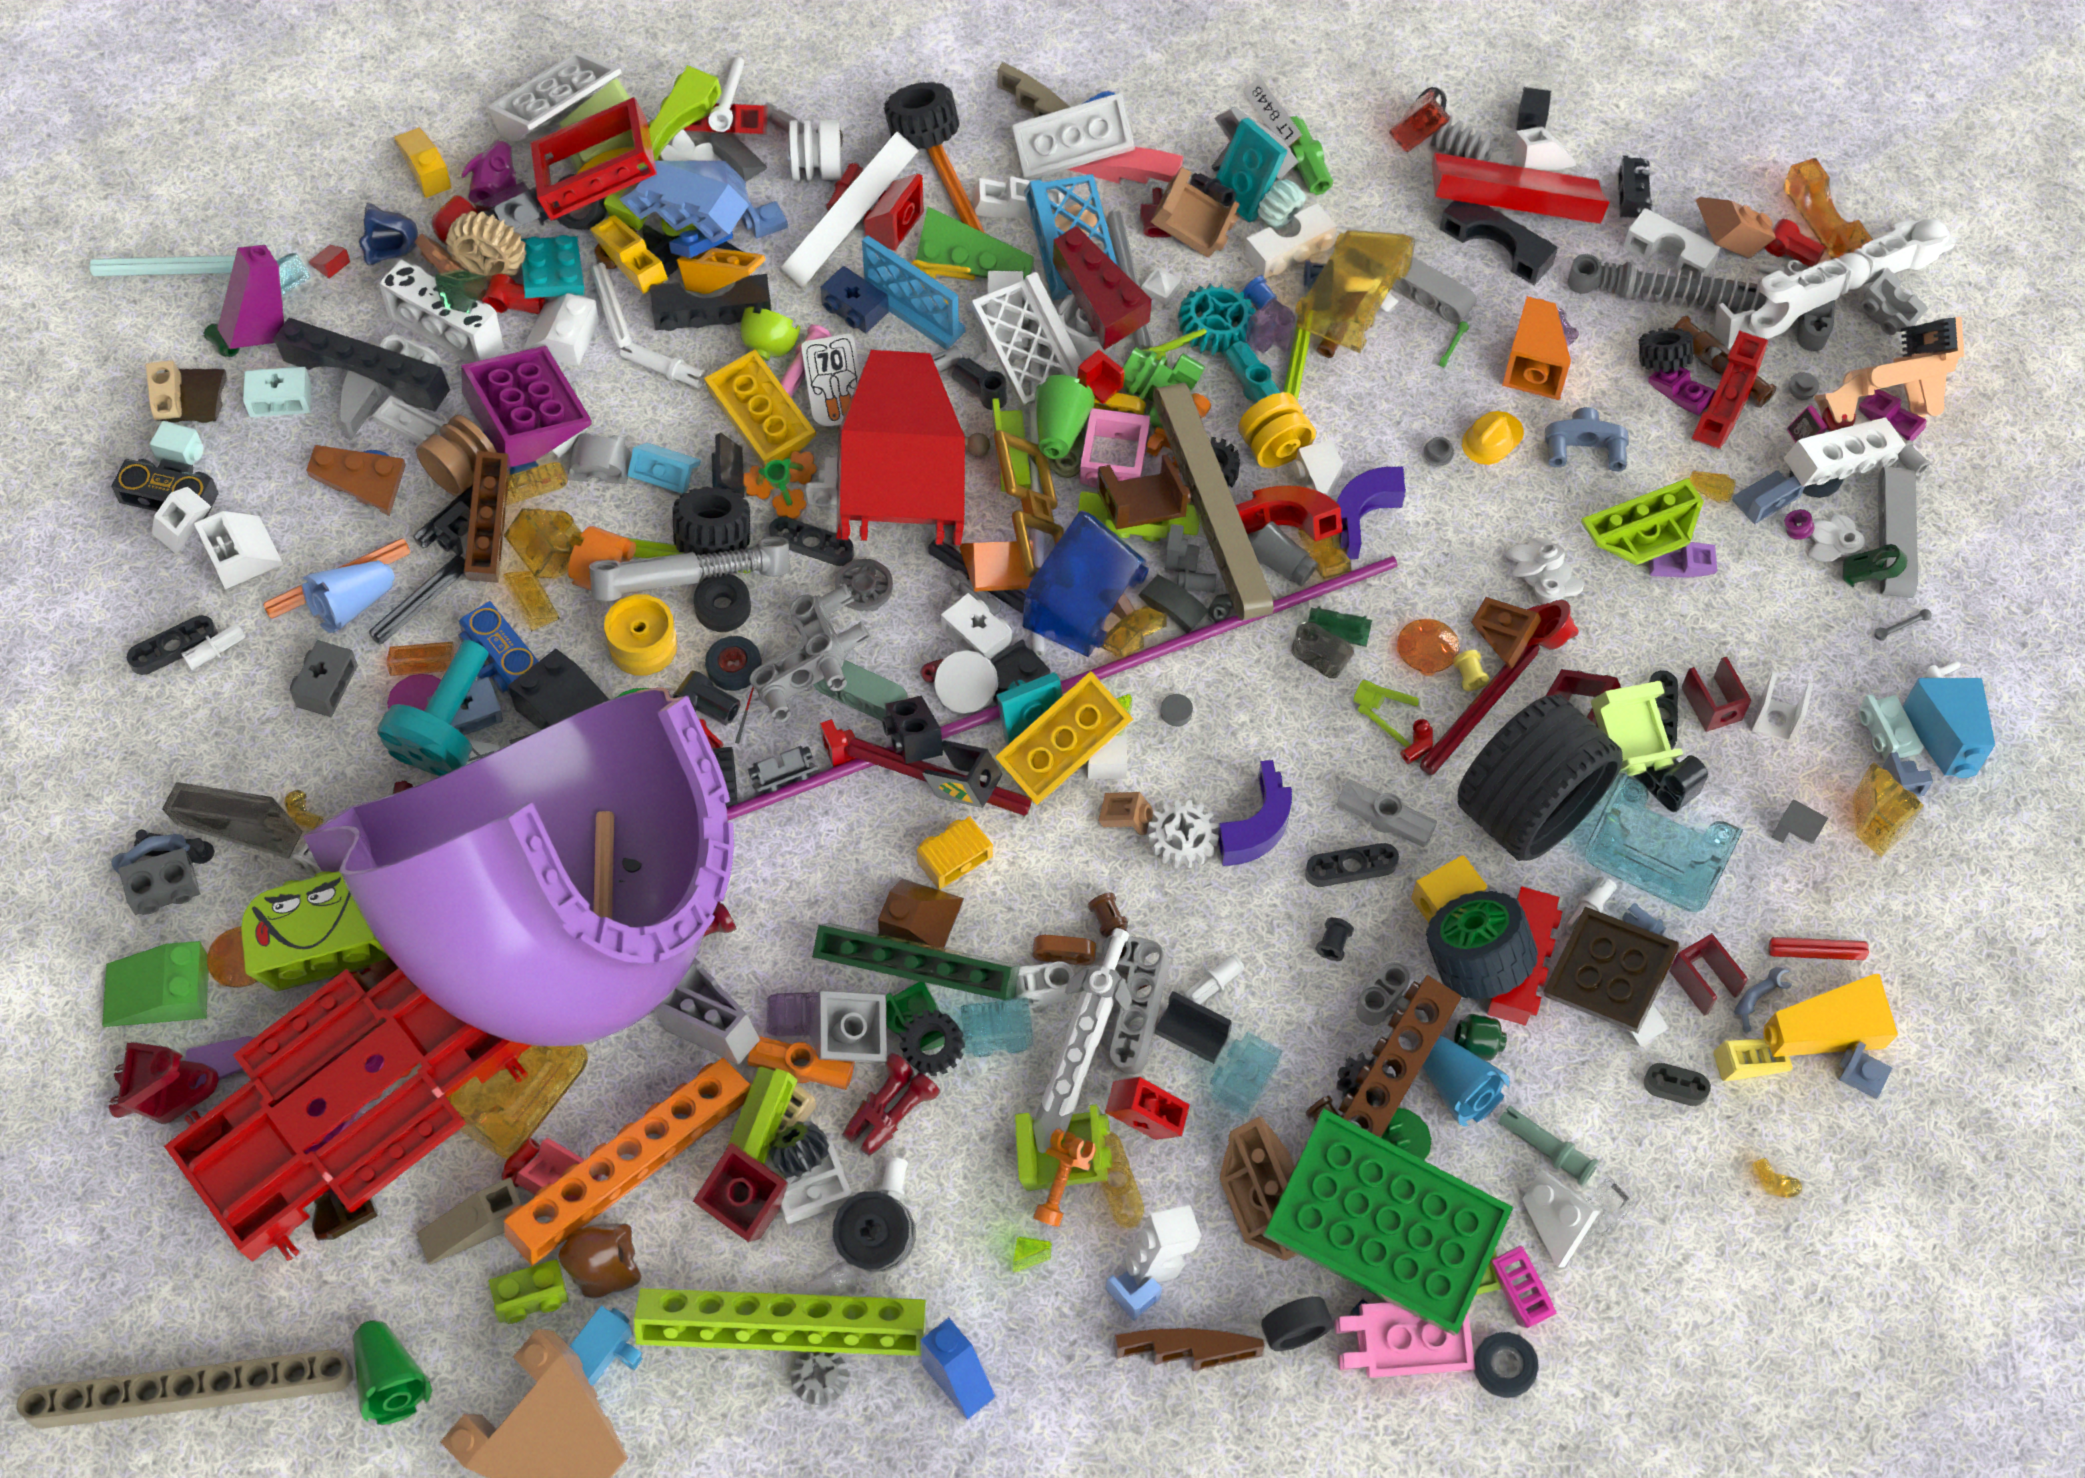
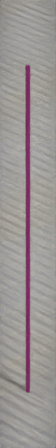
M1390 556L1274 600L1272 614L1396 568L1398 566L1397 560L1394 556ZM1237 615L1078 674L1061 681L1062 694L1067 693L1090 671L1101 680L1269 615L1243 621ZM999 706L991 707L941 726L942 740L1001 718ZM893 745L885 747L894 751ZM856 758L814 774L806 780L790 783L774 792L761 794L737 805H732L726 808L728 821L864 770L875 764Z

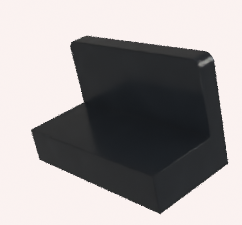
M720 432L715 435V452L711 454L712 487L728 488L734 490V493H740L745 498L743 448Z
M1172 991L1169 996L1168 1007L1157 1024L1154 1034L1215 1064L1230 1037L1232 1021Z

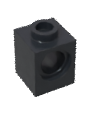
M1529 87L1523 88L1516 130L1520 131L1538 127L1545 129L1549 114L1551 91Z

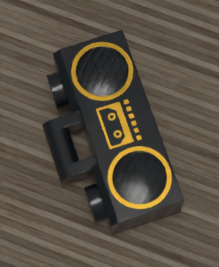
M164 458L160 461L158 467L146 459H138V461L125 459L111 485L119 503L156 512L170 493L189 487L211 506L203 519L208 517L219 494L213 478L204 472H195L193 474V465Z

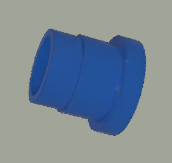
M1262 275L1249 282L1242 292L1244 299H1250L1254 306L1261 312H1264L1275 303L1277 296L1266 284L1267 280Z

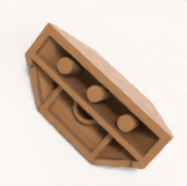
M1259 1116L1230 1131L1229 1144L1224 1155L1219 1179L1245 1243L1286 1261L1298 1254L1262 1235L1295 1165L1287 1148L1263 1117Z

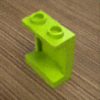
M1097 1104L1089 1105L1090 1112L1072 1115L1067 1131L1085 1140L1080 1154L1084 1151L1086 1140L1095 1144L1096 1151L1094 1157L1088 1162L1091 1164L1089 1170L1075 1166L1071 1168L1066 1186L1108 1180L1107 1168L1112 1167V1155L1110 1147L1105 1146V1135L1110 1134V1125L1107 1114H1102ZM1029 1112L1015 1114L1019 1181L1026 1191L1052 1188L1051 1186L1054 1178H1056L1055 1174L1058 1171L1057 1168H1059L1060 1161L1046 1154V1152L1040 1153L1038 1151L1032 1127L1035 1120L1032 1119ZM1065 1137L1061 1140V1145L1064 1143Z

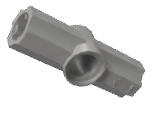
M1351 779L1346 782L1337 800V806L1370 821L1377 831L1383 833L1393 832L1422 847L1427 845L1437 824L1436 820L1403 805V802L1397 795L1392 793L1380 794ZM1381 811H1388L1393 815L1387 816L1381 813Z

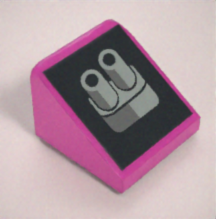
M1810 405L1788 426L1787 431L1796 443L1800 439L1825 433L1827 426L1814 406Z

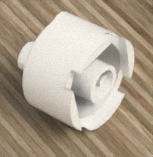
M1074 294L1067 297L1059 308V317L1080 359L1086 360L1098 349L1104 354H1108L1114 345L1103 350L1099 343L1098 335L1092 331L1088 324L1087 316L1083 310L1079 309L1075 302Z

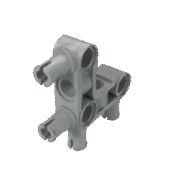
M845 583L822 597L809 594L797 597L791 603L789 610L793 625L802 636L801 643L798 644L797 648L781 657H775L757 667L750 676V683L758 692L761 702L768 706L772 718L777 723L785 722L791 716L786 700L825 678L828 687L832 691L842 690L847 684L841 669L846 658L845 656L848 655L847 652L865 641L871 640V636L862 621L838 635L835 633L830 621L831 614L848 603L855 601Z

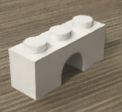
M1316 203L1294 214L1291 231L1294 237L1279 236L1271 227H1268L1246 238L1244 256L1264 278L1273 274L1279 275L1287 267L1295 263H1302L1309 256L1331 248L1335 243L1337 225L1321 206Z
M1644 208L1629 228L1623 248L1646 260H1649L1657 251H1670L1678 257L1674 274L1677 275L1678 269H1681L1680 277L1688 278L1689 271L1692 270L1691 279L1700 280V274L1703 272L1706 277L1715 265L1721 246Z
M1190 1205L1151 1213L1125 1259L1127 1271L1131 1277L1134 1276L1137 1287L1143 1286L1152 1277L1157 1283L1175 1279L1182 1271L1185 1264L1181 1254L1193 1252L1202 1238Z

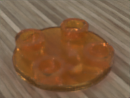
M1418 619L1410 622L1401 630L1396 649L1406 664L1418 670L1424 676H1432L1453 664V659L1459 655L1460 643L1455 632L1445 623L1434 619Z
M242 926L229 929L219 935L210 946L207 954V966L212 977L223 987L239 988L258 982L245 972Z

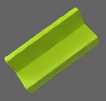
M992 399L994 433L1002 430L1026 440L1022 410L1000 411L999 399ZM1009 447L1017 485L1031 490L1028 454ZM997 454L1001 492H1006Z
M762 1066L759 1067L727 1147L733 1142L759 1162L765 1164L768 1152L771 1149L769 1144L776 1137L798 1079L789 1072L778 1068L774 1071Z

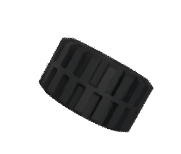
M919 82L908 85L891 94L884 103V112L891 138L898 132L918 150L928 149L952 138V135L957 133V128L960 126L953 93L948 86L942 83Z
M705 486L700 489H691L689 493H683L680 495V499L675 500L674 507H672L673 543L679 552H694L696 556H702L703 554L707 556L708 553L712 555L714 552L718 554V552L723 553L730 550L734 552L735 549L738 551L740 549L745 550L747 545L750 544V507L747 499H743L740 493H734V490L728 488L722 489L717 486Z

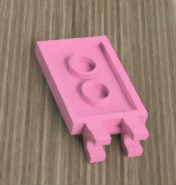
M1390 1302L1362 1304L1359 1306L1360 1316H1343L1334 1319L1335 1334L1357 1332L1359 1352L1338 1355L1339 1370L1366 1368L1367 1379L1475 1370L1469 1313H1467L1456 1336Z

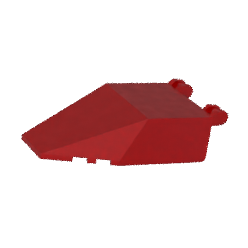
M870 350L839 427L836 539L848 540L851 529L849 520L861 521L859 529L861 541H867L868 521L935 525V544L941 545L944 540L943 525H951L952 544L961 545L965 522V436L931 353Z

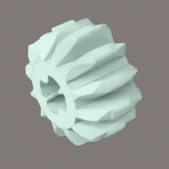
M1288 179L1280 180L1265 194L1264 199L1260 202L1258 214L1270 227L1276 230L1284 228L1289 222L1293 221L1294 214L1298 213L1303 207L1306 195L1294 182Z

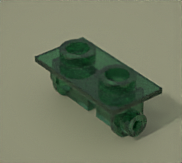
M1317 606V608L1311 607L1305 635L1367 647L1372 624L1371 619H1366L1367 615L1361 617L1320 608L1321 606Z

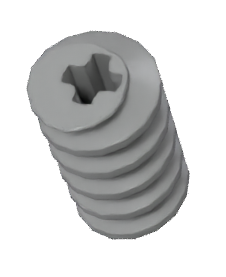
M1451 115L1442 121L1434 131L1430 140V146L1436 144L1438 151L1445 150L1447 155L1483 161L1490 160L1493 152V147L1489 146L1491 137L1487 136L1483 141H1480L1481 131H1477L1471 136V126H1467L1461 131L1462 121L1458 120L1452 126L1453 117Z

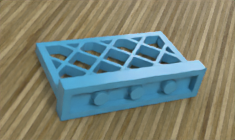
M1089 174L1042 182L1041 179L1029 182L1024 190V195L1052 301L1063 299L1066 295L1073 294V292L1068 290L1053 264V241L1065 233L1055 225L1054 219L1058 213L1073 222L1069 230L1076 224L1090 234L1088 236L1090 239L1094 236L1103 242V252L1117 265L1094 175ZM1087 183L1090 192L1087 201L1072 192L1076 185ZM1056 189L1066 196L1061 204L1057 205L1049 200L1047 190ZM1068 197L1082 206L1077 217L1062 208ZM1085 209L1096 215L1097 223L1094 228L1079 219Z
M867 235L862 240L863 279L888 295L889 312L947 350L965 333V325L959 322L958 294Z

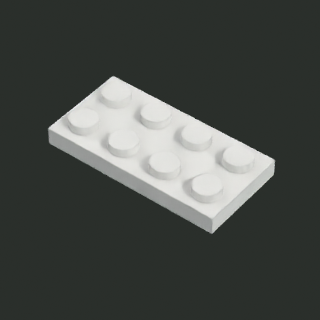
M1121 93L1012 124L1026 180L1135 150Z

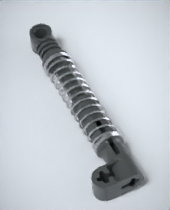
M1590 254L1578 255L1573 260L1567 279L1570 289L1579 294H1587L1600 287V291H1604L1607 288V292H1611L1614 289V293H1618L1621 298H1632V300H1635L1639 292H1641L1644 302L1653 294L1655 303H1658L1661 297L1664 296L1666 305H1669L1675 297L1676 304L1679 307L1687 299L1689 308H1692L1697 301V305H1699L1701 310L1709 306L1712 311L1717 309L1718 304L1724 303L1728 309L1733 310L1734 314H1738L1740 311H1757L1762 308L1768 299L1759 292L1760 280L1757 284L1749 283V278L1746 279V282H1740L1738 277L1733 281L1726 280V275L1723 279L1715 278V274H1712V277H1705L1703 272L1700 274V280L1691 279L1692 270L1689 271L1688 278L1680 277L1681 269H1678L1677 277L1668 276L1669 267L1666 269L1665 275L1657 274L1658 266H1655L1654 273H1647L1646 264H1644L1643 272H1640L1636 262L1619 264L1618 268H1616L1614 263L1609 267L1607 262H1604L1602 266V262ZM1835 300L1814 308L1797 318V341L1805 350L1819 351L1825 347L1834 327ZM1814 322H1820L1817 327V330L1815 326H1813Z

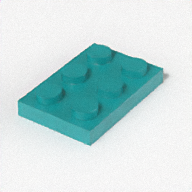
M1249 117L1241 119L1215 178H1218L1224 186L1232 188L1233 192H1236L1235 201L1239 203L1236 212L1250 223L1257 220L1260 202L1264 199L1265 194L1270 191L1288 150Z
M560 235L546 238L533 236L520 239L525 243L524 250L526 251L525 260L522 263L525 298L556 297L567 293L585 295L578 236Z

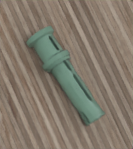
M1510 1105L1506 1109L1507 1112L1504 1111L1498 1121L1499 1125L1504 1126L1552 1159L1551 1164H1553L1554 1168L1557 1170L1562 1168L1578 1179L1580 1186L1583 1187L1598 1167L1599 1160L1596 1158L1591 1160L1574 1148L1575 1144L1571 1141L1563 1143L1515 1110L1513 1106Z

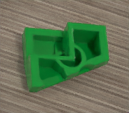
M919 981L894 996L891 993L886 994V1027L900 1036L901 1031L906 1032L904 1024L906 1021L912 1023L914 1021L912 1018L914 1014L917 1013L919 1016H922L923 1010H929L930 1013H933L934 1010H939L925 982ZM939 1031L926 1033L920 1042L921 1050L927 1051L944 1045V1035Z

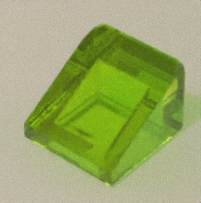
M1017 1237L1013 1272H1018L1050 1260L1052 1255L1051 1241Z

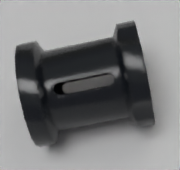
M1336 917L1327 918L1324 924L1326 931L1322 941L1317 943L1315 950L1323 958L1341 961L1345 955L1343 949L1347 938L1353 935L1354 927L1343 919Z

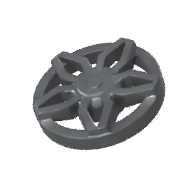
M857 559L845 564L838 571L835 578V589L840 587L842 582L847 585L852 594H856L853 596L855 601L845 605L854 610L875 611L888 601L893 591V578L888 568L880 562L871 559ZM863 567L859 573L849 572L852 569ZM875 569L880 571L886 579L876 577ZM884 593V594L878 599V594ZM871 596L874 601L869 602L866 597ZM860 597H862L863 603L858 602Z

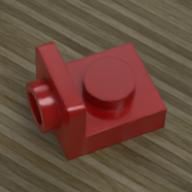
M832 719L820 723L822 744L832 766L835 767L856 759L848 755L850 741L852 738H855L851 729L846 731L842 729L837 730Z

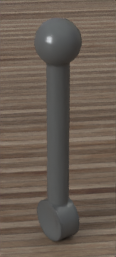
M1922 609L1918 615L1887 629L1878 628L1874 636L1877 640L1883 641L1887 638L1888 634L1920 620H1929L1932 617V613L1929 609Z

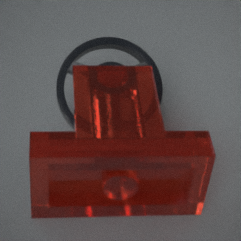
M1437 87L1425 89L1417 100L1410 105L1402 120L1390 129V135L1406 153L1446 125L1451 119L1445 111L1447 104L1445 92ZM1439 94L1441 96V104L1436 101Z

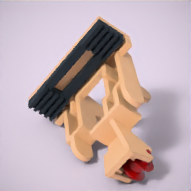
M1962 317L1944 318L1901 328V331H1905L1901 338H1906V341H1902V345L1906 344L1902 351H1907V354H1903V357L1893 358L1894 363L1850 371L1845 374L1843 385L1832 393L1815 395L1814 401L1817 402L1827 430L1831 432L1854 425L1858 397L1874 395L1875 389L1902 383L1909 405V412L1920 417H1924L1927 414L1930 416L1940 415L1944 411L1946 374L1955 371L1958 359L1964 357Z

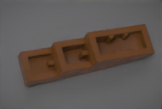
M1195 1328L1149 1329L1115 1334L1113 1343L1116 1359L1151 1352L1154 1365L1189 1358L1193 1371L1262 1357L1265 1347L1263 1339L1227 1331Z

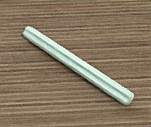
M235 255L91 259L89 268L93 276L231 273Z

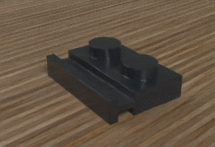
M1023 639L990 660L998 676V688L993 696V701L998 705L997 694L1008 691V687L1012 682H1015L1018 687L1017 680H1023L1028 683L1050 674V669L1032 649L1025 645Z

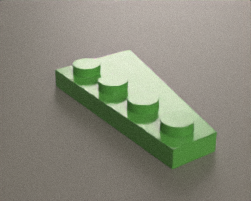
M927 207L915 260L969 267L971 271L966 274L988 279V271H1023V280H1025V277L1032 273L1035 259L1030 254L933 208Z

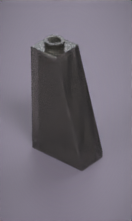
M176 782L162 808L168 817L179 827L286 859L290 858L303 832L276 800L270 796Z

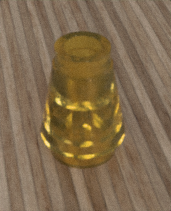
M1693 470L1689 478L1699 493L1718 503L1722 501L1728 503L1736 485V479L1730 478V474Z

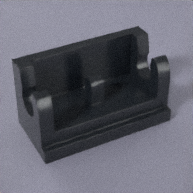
M1628 155L1622 156L1617 173L1620 217L1638 218L1644 208L1652 211L1650 171L1635 169L1639 166L1649 167L1650 161L1647 159L1629 158Z

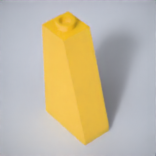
M1880 974L1869 975L1779 1010L1767 1021L1763 1029L1764 1041L1769 1045L1772 1057L1846 1052L1847 1048L1854 1051L1859 1042L1866 1044L1864 1050L1884 1049L1898 1036Z

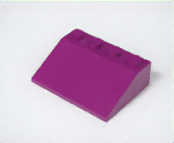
M547 346L461 365L462 394L496 452L509 455L511 467L536 461L592 425L590 416Z

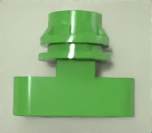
M1134 347L1122 367L1125 371L1123 387L1128 395L1137 393L1139 394L1138 397L1142 400L1146 397L1154 402L1153 392L1155 388L1186 383L1191 392L1202 375L1205 366L1182 353L1173 369H1170L1164 365L1167 359L1165 356L1157 360L1155 359L1156 352L1142 351ZM1153 403L1147 416H1150V424L1163 429Z

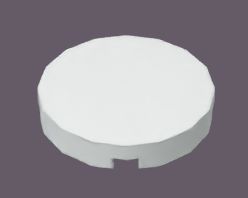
M968 650L954 652L945 658L937 669L934 681L936 694L942 704L952 711L964 714L976 713L987 707L993 700L995 691L998 688L997 671L991 661L980 653Z

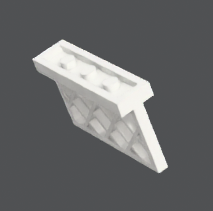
M1037 272L1027 275L1025 280L971 301V306L1022 407L1035 402V393L1029 396L1025 395L1021 387L1023 378L1041 385L1046 381L1049 368L1061 372L1062 375L1077 378L1078 366L1082 364V361ZM1020 291L1026 301L1023 309L1007 303L1009 295ZM991 303L1001 307L997 319L985 315L981 306ZM1004 309L1020 315L1017 326L1000 320ZM1023 317L1036 321L1038 325L1036 334L1020 328ZM997 327L1014 333L1010 345L997 339L995 335ZM1017 334L1033 340L1030 352L1013 346ZM1037 342L1049 347L1051 351L1049 360L1033 354ZM1010 352L1027 359L1023 371L1010 365L1008 361ZM1030 360L1046 366L1042 378L1026 372Z

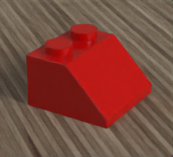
M916 173L892 182L889 188L880 195L872 210L869 209L864 216L865 237L868 235L886 248L896 251L924 213L923 175Z

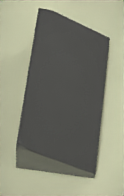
M733 133L709 136V143L712 145L713 153L722 161H726L745 182L767 169V165Z

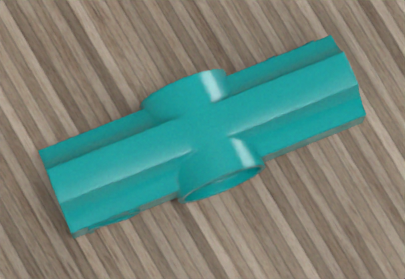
M1239 341L1232 344L1225 351V359L1244 386L1243 393L1248 400L1257 403L1272 394L1281 393L1271 379V369L1259 361L1248 343Z

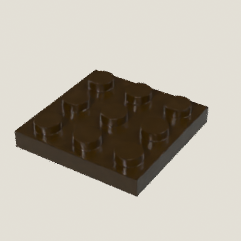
M1584 907L1543 991L1544 997L1638 1034L1676 956L1679 942Z

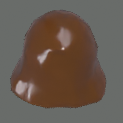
M625 1223L589 1225L573 1232L558 1253L561 1265L571 1276L573 1283L577 1284L581 1289L584 1297L601 1298L613 1292H622L641 1281V1273L633 1261L635 1250L632 1244L631 1225ZM618 1244L623 1251L622 1262L618 1257Z

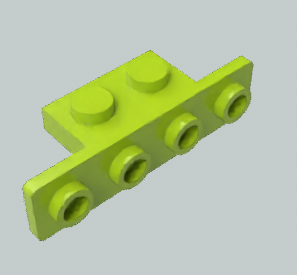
M1082 491L1079 497L1077 521L1106 525L1105 531L1112 532L1114 537L1129 538L1130 534L1141 535L1142 539L1146 541L1158 542L1160 538H1167V533H1170L1172 524L1184 526L1183 534L1198 535L1200 520L1194 505L1190 503L1187 504L1186 517L1116 530L1098 493Z

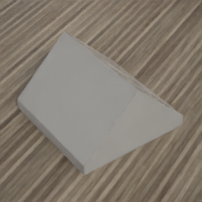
M831 991L818 992L809 1036L819 1060L887 1062L886 995Z

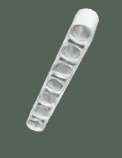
M896 132L780 269L803 288L918 152V149L900 133Z

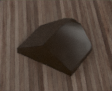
M330 1188L314 1200L316 1207L312 1229L317 1241L334 1240L376 1218L378 1210L373 1199L370 1198L351 1213L332 1188Z

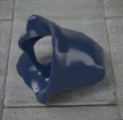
M367 202L364 215V235L358 241L364 253L366 265L373 266L383 260L400 258L411 253L417 246L414 241L418 238V229L414 221L398 212L383 211L374 204Z

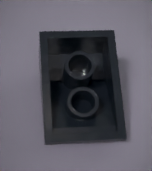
M556 648L508 685L515 710L541 730L610 700L574 661Z

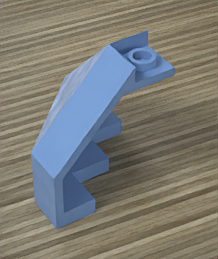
M655 161L657 174L627 187L619 198L639 219L656 211L676 231L693 223L712 243L728 236L749 206L745 180L726 161Z

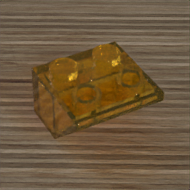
M522 508L503 535L535 578L557 579L568 572L574 546H581L585 539L580 536L582 532L576 526L573 517L563 510L553 511L540 508Z
M1875 762L1869 766L1853 795L1856 836L1878 856L1883 857L1907 835L1924 807V804L1919 801L1913 792L1906 790L1894 780L1887 770L1880 768Z

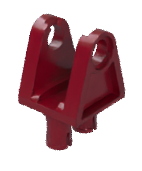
M136 1042L127 1043L124 1064H119L114 1069L121 1071L114 1073V1078L120 1085L119 1095L112 1097L109 1101L110 1103L117 1102V1104L109 1105L110 1113L115 1118L137 1113L160 1124H168L214 1093L219 1081L217 1070L203 1063L180 1060L183 1057L182 1054L169 1047ZM205 1073V1083H201V1085L198 1088H196V1083L199 1077Z

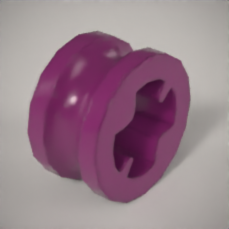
M1794 510L1788 513L1784 519L1787 534L1792 539H1805L1815 529L1812 515L1807 510Z

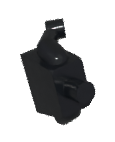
M523 181L474 204L478 214L481 211L489 217L493 214L495 219L504 220V224L507 226H514L513 230L536 219H539L540 224L544 225V222L549 219L537 199L536 187L529 189Z

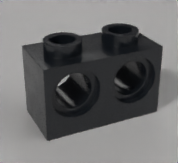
M922 695L885 704L886 717H882L884 733L886 736H891L895 753L900 752L906 764L943 755L941 728Z

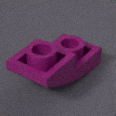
M1679 367V370L1676 371L1669 369V372H1663V369H1660L1648 377V382L1656 390L1681 408L1697 416L1710 405L1715 394V389L1691 380L1690 371Z

